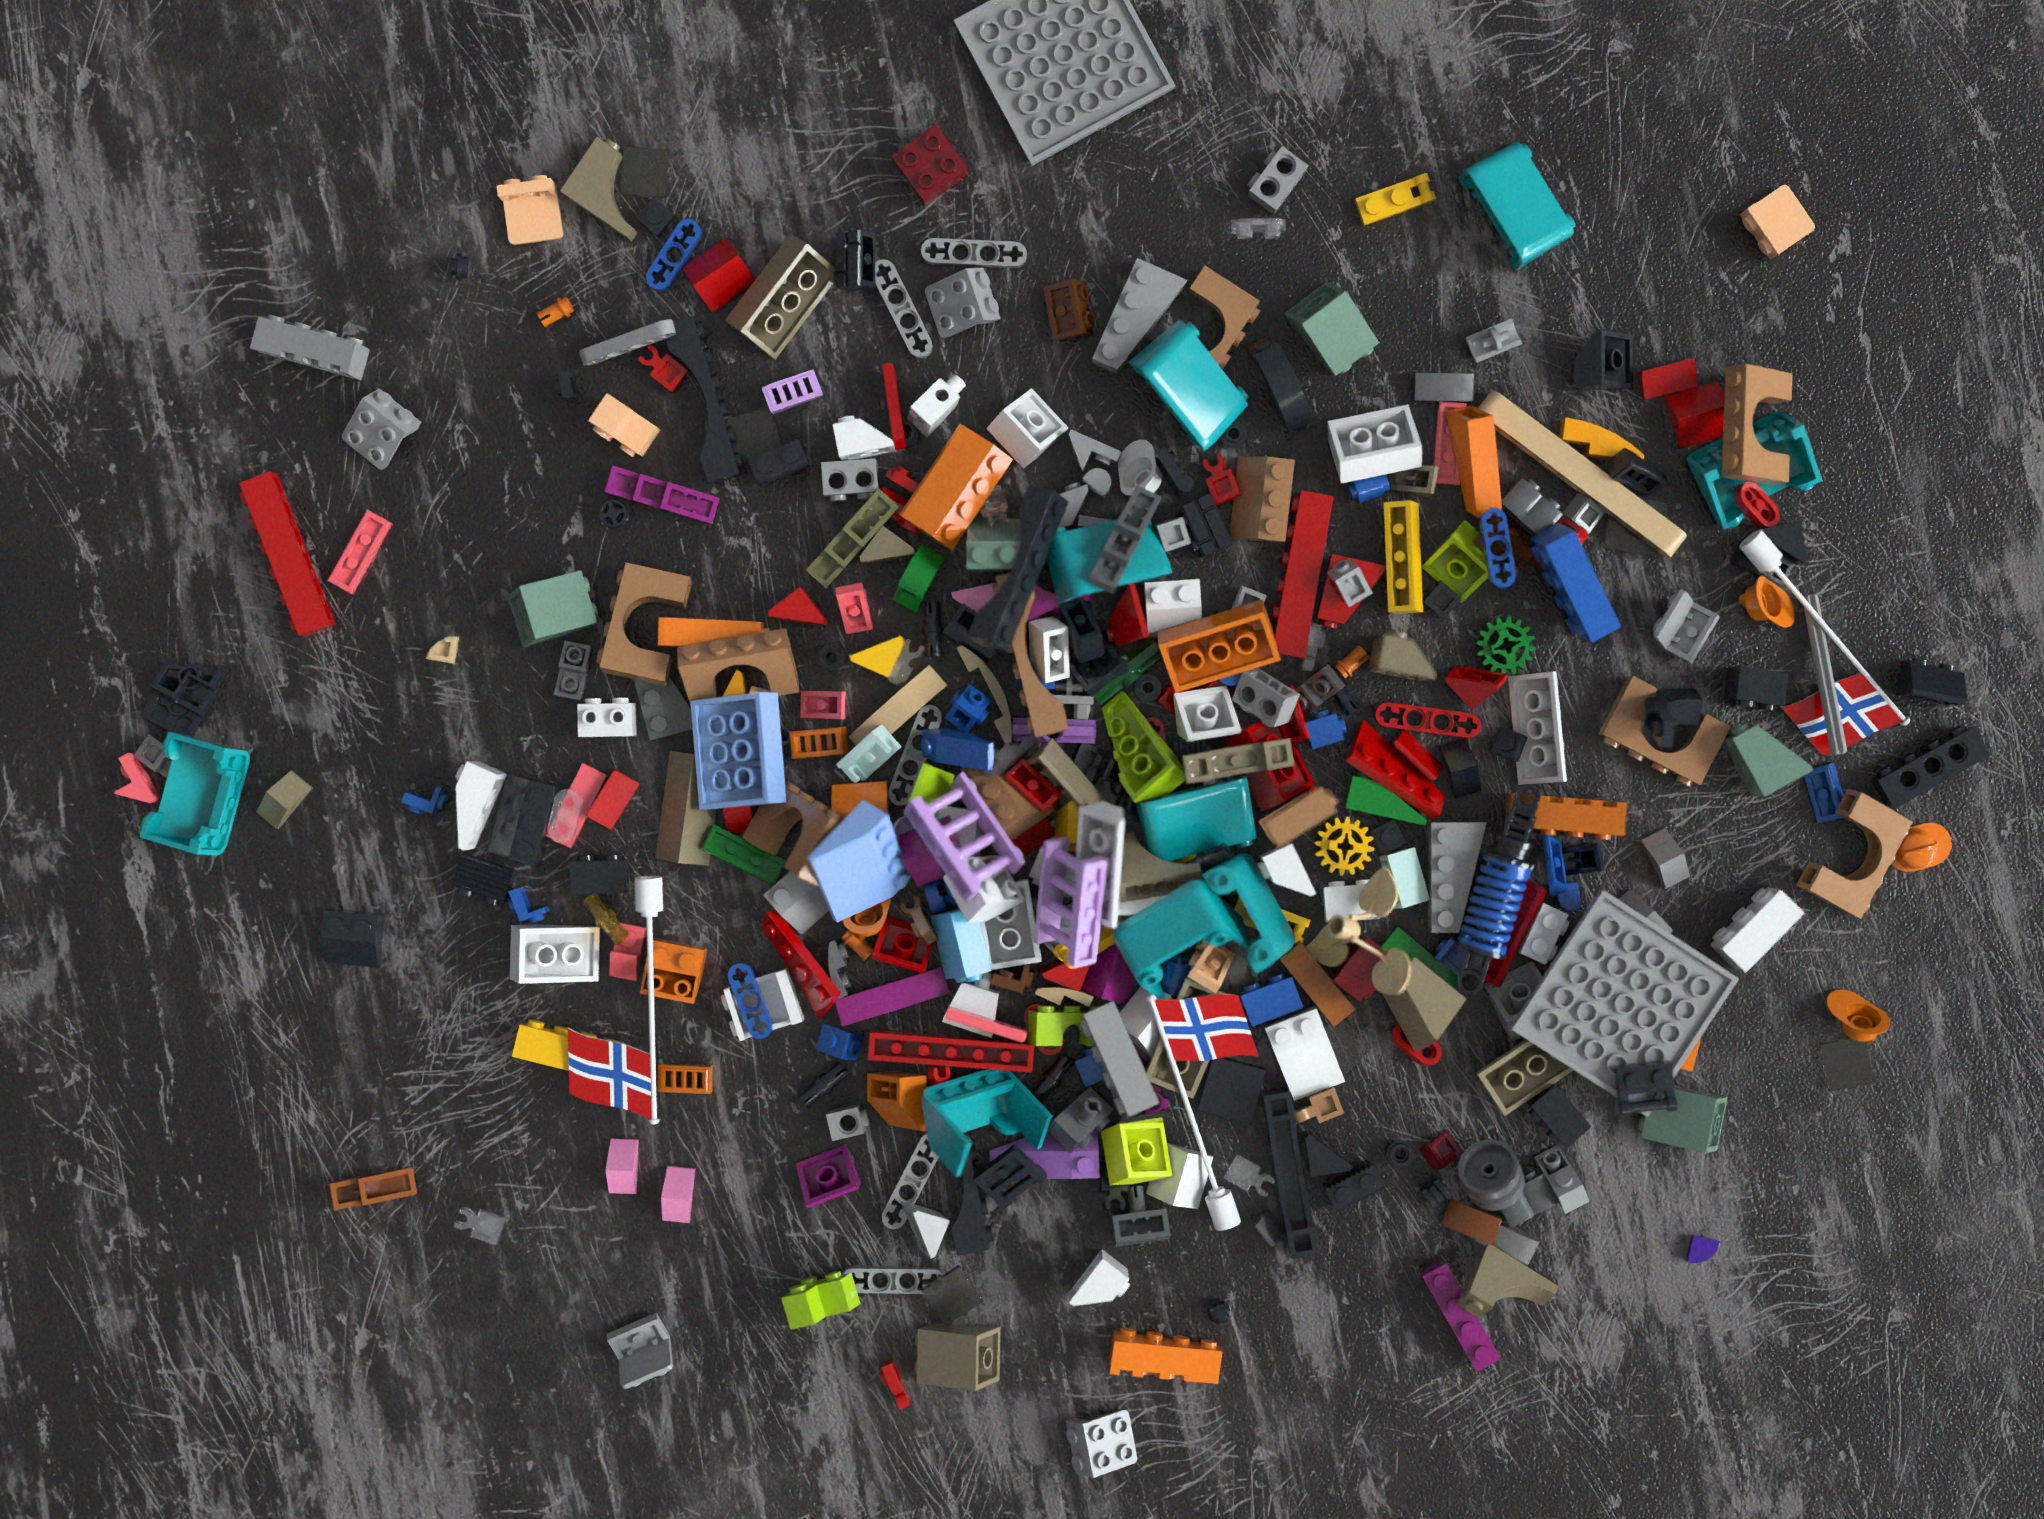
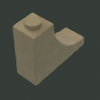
M596 137L560 192L566 198L632 242L637 232L621 216L614 195L615 176L623 159V156L618 152L620 147L608 138L602 141Z
M1134 832L1123 834L1118 893L1120 903L1168 895L1190 881H1202V871L1199 863L1179 864L1162 860L1146 851L1136 839Z
M1487 1244L1474 1258L1457 1305L1464 1308L1468 1313L1481 1318L1494 1306L1497 1300L1508 1297L1524 1298L1543 1306L1556 1294L1558 1286L1495 1246Z

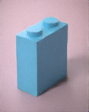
M960 909L930 916L934 933L938 939L936 943L945 979H955L956 983L971 982L982 979V973L991 971L979 922L968 923Z

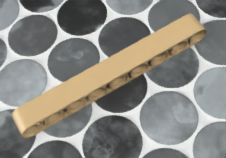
M1491 390L1478 407V409L1493 415L1494 428L1497 432L1577 492L1589 497L1605 513L1663 556L1671 558L1687 537L1683 530L1619 482L1611 479L1607 473L1497 391Z

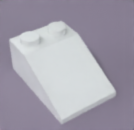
M467 761L466 765L462 764L456 774V779L458 780L456 785L458 846L462 850L475 849L507 776L506 773L479 761Z
M538 924L511 925L510 979L519 984L598 981L600 927Z
M1315 1005L1264 1024L1294 1101L1345 1082Z

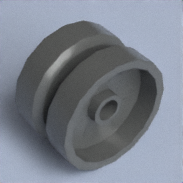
M1493 1139L1481 1140L1469 1146L1461 1155L1458 1164L1460 1180L1471 1201L1481 1209L1490 1211L1505 1209L1513 1205L1522 1195L1525 1186L1523 1170L1512 1148L1504 1142Z

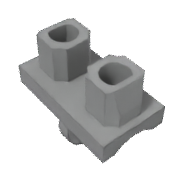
M1512 318L1465 338L1475 364L1522 344Z
M1071 675L1067 678V683H1056V691H1066V695L1053 696L1063 704H1074L1073 719L1088 720L1090 705H1093L1094 696H1072V692H1083V687L1081 684L1072 683Z

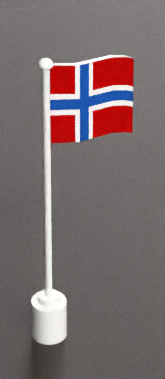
M1761 529L1749 535L1740 544L1739 548L1760 572L1767 571L1770 573L1775 571L1860 672L1859 674L1834 682L1846 748L1884 728L1899 723L1903 726L1908 725L1910 718L1905 717L1779 569L1782 563L1780 561L1782 553ZM1819 691L1801 701L1780 706L1821 755L1831 754Z
M661 876L635 877V911L641 912L642 917H647L650 1053L624 1043L589 1037L568 1027L569 1093L591 1103L626 1109L649 1118V1122L655 1125L660 1119L657 1118L652 917L658 916V911L663 910V888Z
M1150 994L1146 997V1002H1149L1213 1188L1208 1191L1209 1195L1205 1197L1213 1225L1217 1231L1233 1228L1241 1222L1231 1190L1224 1189L1223 1186L1218 1187L1175 1061H1206L1236 1055L1259 1057L1239 996L1233 994H1210L1186 999H1157L1155 995Z

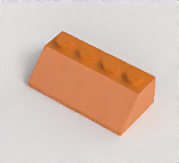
M959 424L899 515L936 543L953 550L1013 459L991 442Z
M1263 600L1158 632V645L1175 693L1280 661L1275 637Z

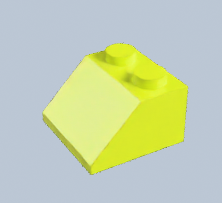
M1163 1122L1119 1123L1101 1131L1110 1185L1136 1184L1173 1176Z

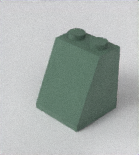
M1326 281L1284 313L1324 368L1335 376L1347 372L1352 367V363L1359 358L1368 356L1374 350L1373 347L1379 344V341L1347 291L1329 281Z
M974 518L967 531L966 569L968 573H1011L1020 550L1022 536L1020 518Z
M581 570L519 586L507 596L523 648L589 628L597 623V607L595 603H591L588 594L590 592L589 581L585 576L583 577Z
M1736 724L1730 728L1722 743L1751 796L1765 797L1813 771L1810 764L1758 725Z
M1674 1087L1677 1111L1655 1110L1648 1117L1645 1115L1641 1116L1639 1131H1642L1641 1138L1709 1153L1718 1149L1728 1097Z

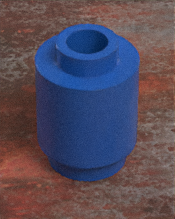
M1386 474L1351 481V483L1347 484L1351 499H1357L1358 503L1383 496L1384 492L1390 490Z
M1174 955L1171 957V960L1167 959L1165 961L1163 978L1161 979L1163 992L1173 996L1178 995L1185 977L1189 978L1187 976L1192 967L1187 963L1188 958Z

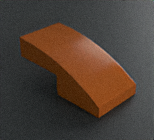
M1451 1199L1442 1225L1493 1245L1502 1218Z

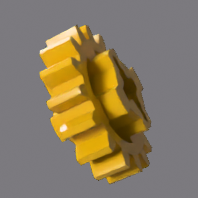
M1346 816L1343 823L1337 817L1334 818L1333 826L1327 822L1324 823L1327 830L1325 832H1317L1322 837L1321 841H1314V844L1320 846L1321 849L1315 852V855L1323 856L1324 858L1320 862L1321 866L1330 864L1328 871L1331 873L1338 868L1340 876H1343L1347 869L1351 875L1355 874V867L1361 870L1365 869L1362 861L1370 862L1371 858L1367 856V852L1374 851L1373 847L1368 846V842L1372 841L1373 837L1365 836L1368 827L1365 826L1360 829L1359 820L1356 819L1353 824H1350V818ZM1341 828L1336 838L1333 840L1328 839L1332 832ZM1351 829L1360 836L1362 843L1356 842L1351 837ZM1346 838V842L1351 844V848L1346 849L1345 854H1342V850L1337 848L1338 843H1343V840ZM1326 849L1334 851L1337 855V863L1329 857ZM1354 853H1360L1354 862L1349 863V857Z

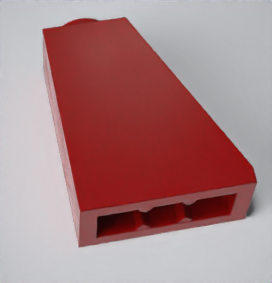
M1331 554L1315 619L1321 621V626L1337 629V624H1345L1362 601L1360 600L1350 607L1345 604L1335 583L1327 574L1337 562L1351 559L1356 563L1370 589L1383 574L1386 566Z

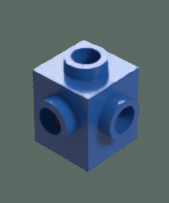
M970 684L964 692L958 690L949 703L953 707L945 719L961 731L968 733L975 723L981 725L990 713L986 708L992 700Z

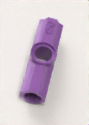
M1013 718V741H1023L1027 735L1036 742H1047L1051 739L1049 735L1036 738L1035 733H1029L1026 718ZM1067 719L1070 730L1062 731L1059 737L1052 738L1056 743L1095 744L1096 720Z

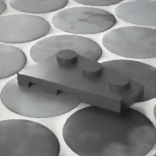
M670 675L667 686L634 680L650 741L693 730L691 707Z

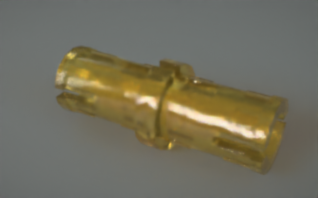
M591 894L584 900L583 905L595 918L596 925L599 928H603L614 944H620L628 937L629 933L617 921L615 912L605 906L598 894Z

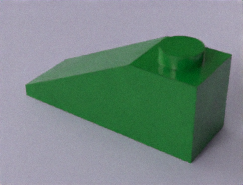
M1358 772L1357 777L1350 776L1343 804L1344 808L1426 826L1427 820L1393 792L1363 772Z

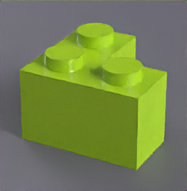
M840 1271L828 1273L824 1279L817 1280L816 1276L803 1279L801 1284L789 1288L790 1293L781 1298L790 1330L814 1325L826 1316L849 1312L861 1304L852 1273L841 1274Z

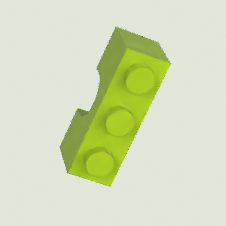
M1040 1005L1038 1010H1029L1027 1043L1035 1046H1062L1065 1029L1075 1024L1079 1030V1043L1092 1046L1089 1037L1085 1038L1079 1023L1082 1022L1081 1016L1101 1006H1090L1089 1011H1080V1006H1064V1011L1054 1010V1006Z

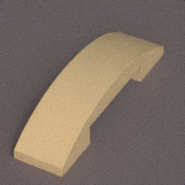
M930 665L927 666L849 736V739L857 746L881 724L892 735L926 703L940 693L947 684Z

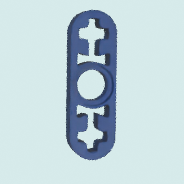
M692 219L680 221L647 271L646 280L652 289L665 291L675 280L701 239L702 231L696 221ZM691 226H694L695 236H688L684 243L688 248L685 250L681 244L674 241L676 238L680 241L683 240L685 234L682 230L684 227L689 229ZM671 248L681 250L682 256L678 262L672 263L667 260L666 255ZM663 261L668 267L674 269L672 272L666 269L663 274L666 281L664 283L658 282L656 285L654 284L656 280L653 278V275L655 273L660 274L663 271L664 267L659 265Z
M1490 508L1481 515L1479 524L1489 582L1495 588L1503 589L1515 581L1516 572L1506 515L1498 508ZM1493 514L1494 518H1499L1500 523L1495 526L1496 533L1502 531L1503 536L1496 535L1489 539L1488 534L1494 532L1492 524H1487L1486 520ZM1493 541H1500L1504 544L1505 552L1502 556H1495L1491 553L1490 545ZM1506 558L1507 563L1502 564V570L1504 573H1508L1509 577L1502 583L1501 579H1496L1495 574L1500 571L1499 564L1493 566L1492 561L1498 562Z
M736 963L728 971L729 983L749 1034L754 1038L763 1039L773 1030L772 1018L753 969L747 963ZM736 968H740L741 971H747L748 975L744 977L746 985L752 983L754 988H747L739 993L738 988H742L743 985L740 979H734L733 975L737 973ZM754 993L757 996L758 1004L756 1007L747 1008L744 1005L743 997L745 994ZM762 1008L763 1013H759L758 1016L761 1022H767L768 1026L764 1028L765 1033H761L760 1030H754L753 1026L757 1023L755 1016L749 1018L747 1013H754Z

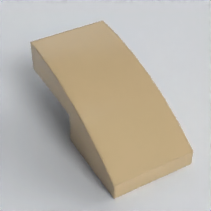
M1058 985L1038 986L1035 991L1036 995L1058 1005L1061 1004L1063 997L1067 996L1089 1007L1094 998L1093 994L1080 990L1079 992Z

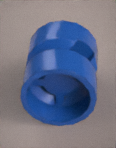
M939 878L924 884L932 914L947 910L950 904L954 908L959 907L944 879ZM946 888L948 896H941L940 890Z

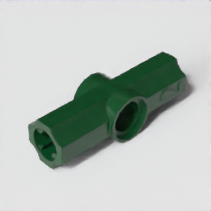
M1151 637L1129 654L1126 653L1120 657L1128 663L1129 670L1122 676H1116L1093 695L1099 705L1103 704L1122 688L1128 687L1143 675L1142 672L1163 657L1159 646Z

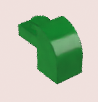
M922 544L906 568L892 600L917 612L946 557Z

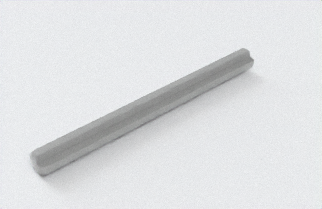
M1818 595L1804 596L1822 618ZM1804 607L1830 751L1832 755H1841L1846 753L1847 748L1825 630Z

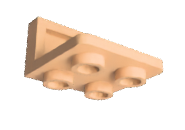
M537 175L531 177V181L520 182V179H509L504 181V185H496L498 197L504 203L508 240L512 245L562 238L563 228L557 184L551 178H547L546 175Z
M1782 185L1740 214L1744 226L1754 235L1758 241L1759 248L1770 260L1815 229L1813 221L1787 185Z
M1201 939L1195 947L1199 951L1195 950L1188 962L1192 967L1187 977L1216 993L1221 987L1235 953L1223 946L1210 945Z

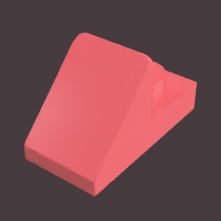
M857 583L835 588L846 634L872 630L870 610L863 584Z
M801 691L800 718L845 719L846 692Z
M127 753L118 758L122 764L120 766L122 774L126 779L131 780V783L115 791L114 794L147 803H159L162 797L143 763L134 757L135 753Z
M618 923L614 950L610 951L609 976L637 981L647 927Z

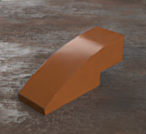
M1300 941L1279 958L1334 1027L1355 1011L1354 1007Z
M413 1167L328 1182L334 1211L417 1194Z

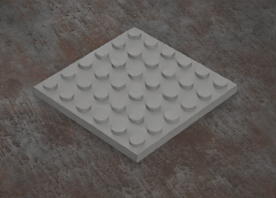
M990 0L954 20L957 30L1031 166L1148 104L1176 87L1130 0Z
M1600 889L1511 1024L1510 1029L1617 1097L1616 1066L1669 1060L1672 1062L1674 1078L1739 978L1606 891ZM1663 1091L1633 1094L1628 1095L1629 1102L1660 1099L1664 1093ZM1652 1111L1640 1113L1648 1117Z

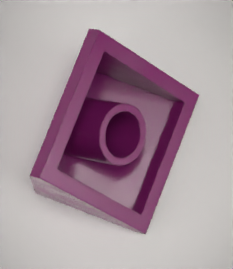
M949 815L938 819L937 822L939 825L945 826L952 822V819ZM916 829L899 835L902 861L917 886L924 885L946 875ZM957 832L950 835L949 839L954 847L962 848Z
M1115 943L1097 954L1096 963L1090 964L1081 989L1099 998L1126 1005L1136 979Z
M846 1144L795 1163L807 1208L857 1190L861 1185L859 1175Z

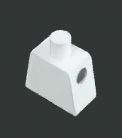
M955 374L946 383L942 379H938L910 407L907 420L928 437L957 406L960 398L958 393L966 386L963 380Z
M982 973L983 978L974 981V983L962 982L950 1006L995 1020L999 992L989 989L993 973ZM945 1013L942 1022L992 1038L993 1033L948 1020L945 1017Z

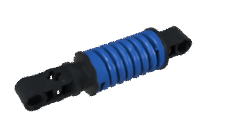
M1533 785L1521 786L1516 791L1512 806L1506 817L1503 834H1496L1495 840L1497 842L1495 843L1494 850L1483 851V859L1487 861V865H1481L1479 869L1486 874V877L1477 876L1476 882L1482 884L1483 887L1476 885L1473 888V892L1479 894L1480 897L1471 896L1470 902L1477 906L1470 905L1467 907V912L1474 916L1467 915L1464 917L1465 923L1475 927L1462 925L1461 933L1455 941L1456 945L1467 950L1457 980L1458 988L1467 995L1476 994L1482 988L1491 958L1506 959L1507 947L1504 943L1508 942L1511 938L1508 933L1514 929L1511 922L1517 919V915L1514 912L1519 911L1520 905L1518 902L1523 900L1521 892L1526 890V884L1522 881H1527L1531 871L1534 869V865L1527 861L1528 852L1532 851L1534 846L1528 842V839L1530 840L1536 822L1541 793ZM1525 789L1532 790L1536 795V800L1532 805H1525L1520 800V795ZM1514 821L1523 823L1526 826L1515 824ZM1465 975H1475L1478 979V986L1474 989L1467 988L1463 983Z

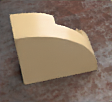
M450 636L439 640L429 649L426 659L455 664L459 637Z

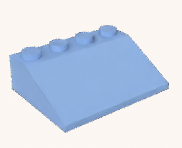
M758 692L690 701L699 810L785 803L786 790L778 694Z
M864 800L808 857L831 916L836 922L892 898L900 889L907 885L908 880L911 878L902 861L901 850L888 815Z

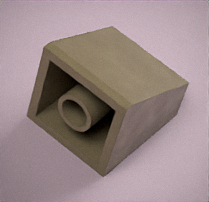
M1414 957L1410 960L1411 973L1405 989L1399 995L1382 994L1411 1047L1418 1052L1440 1038L1466 998Z
M929 1324L919 1328L915 1338V1345L917 1347V1360L915 1363L917 1384L977 1391L999 1381L1001 1326Z

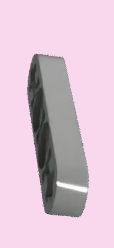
M930 238L921 247V255L924 261L932 265L1019 268L1024 265L1027 259V251L1024 245L1013 241ZM931 245H936L937 250H945L944 245H949V260L944 259V253H937L935 258H931L930 254L926 253V250L931 249ZM959 245L965 246L968 249V256L963 260H957L953 256L954 248ZM992 247L996 252L994 259L991 261L981 259L980 251L982 248ZM999 247H1004L1003 253H1012L1013 248H1017L1018 253L1023 254L1022 257H1018L1017 262H1012L1010 256H1003L1004 262H998L1000 258Z
M878 260L875 262V284L911 355L919 359L926 358L932 352L933 345L895 266L888 260ZM884 266L885 269H891L888 272L891 282L898 281L897 284L889 285L885 290L882 289V286H887L884 278L876 276L880 272L879 267ZM892 290L902 291L904 298L900 304H892L888 300V295ZM905 314H911L916 318L915 325L910 329H905L900 324V320ZM919 328L923 331L917 333L920 341H927L928 343L924 346L925 351L922 353L919 349L913 350V347L916 346L913 336L909 339L906 337V335L915 333Z
M663 320L584 348L579 351L583 365H592L674 336L676 331L672 320Z
M926 705L917 714L888 792L889 799L895 805L902 806L908 803L922 765L927 761V758L922 757V751L916 750L913 747L912 741L915 736L922 735V731L916 729L918 724L922 727L925 725L926 719L922 717L924 712L929 713L930 709L935 711L934 716L938 717L936 722L931 721L928 729L940 727L942 713L936 706ZM907 760H913L918 764V772L913 776H908L903 772V764ZM899 775L906 780H914L913 786L907 783L905 792L908 793V797L902 798L901 801L896 800L897 795L893 793L894 789H900L903 781H897Z
M927 1132L921 1137L883 1210L882 1221L889 1229H898L907 1220L902 1206L899 1212V1217L902 1218L901 1221L895 1220L894 1223L889 1221L890 1216L887 1212L893 1213L898 1204L893 1203V1199H896L900 1204L906 1202L915 1204L939 1158L932 1150L929 1157H934L933 1161H930L926 1156L917 1154L919 1150L924 1154L927 1149V1143L924 1142L925 1139L928 1140ZM915 1161H923L927 1166L926 1173L923 1175L914 1174L911 1168L912 1164ZM901 1186H912L915 1192L914 1196L911 1199H903L899 1194Z
M851 1266L842 1273L851 1272L855 1273L856 1278H864V1272H869L867 1280L869 1287H864L865 1281H857L855 1285L857 1293L937 1294L943 1291L947 1281L944 1271L936 1267ZM876 1273H883L887 1276L888 1283L884 1287L874 1285L872 1277ZM904 1273L912 1274L915 1278L914 1285L908 1288L902 1286L899 1281L900 1276ZM918 1273H923L922 1279H930L932 1274H937V1279H942V1282H939L937 1287H932L931 1282H923V1288H918L920 1280Z

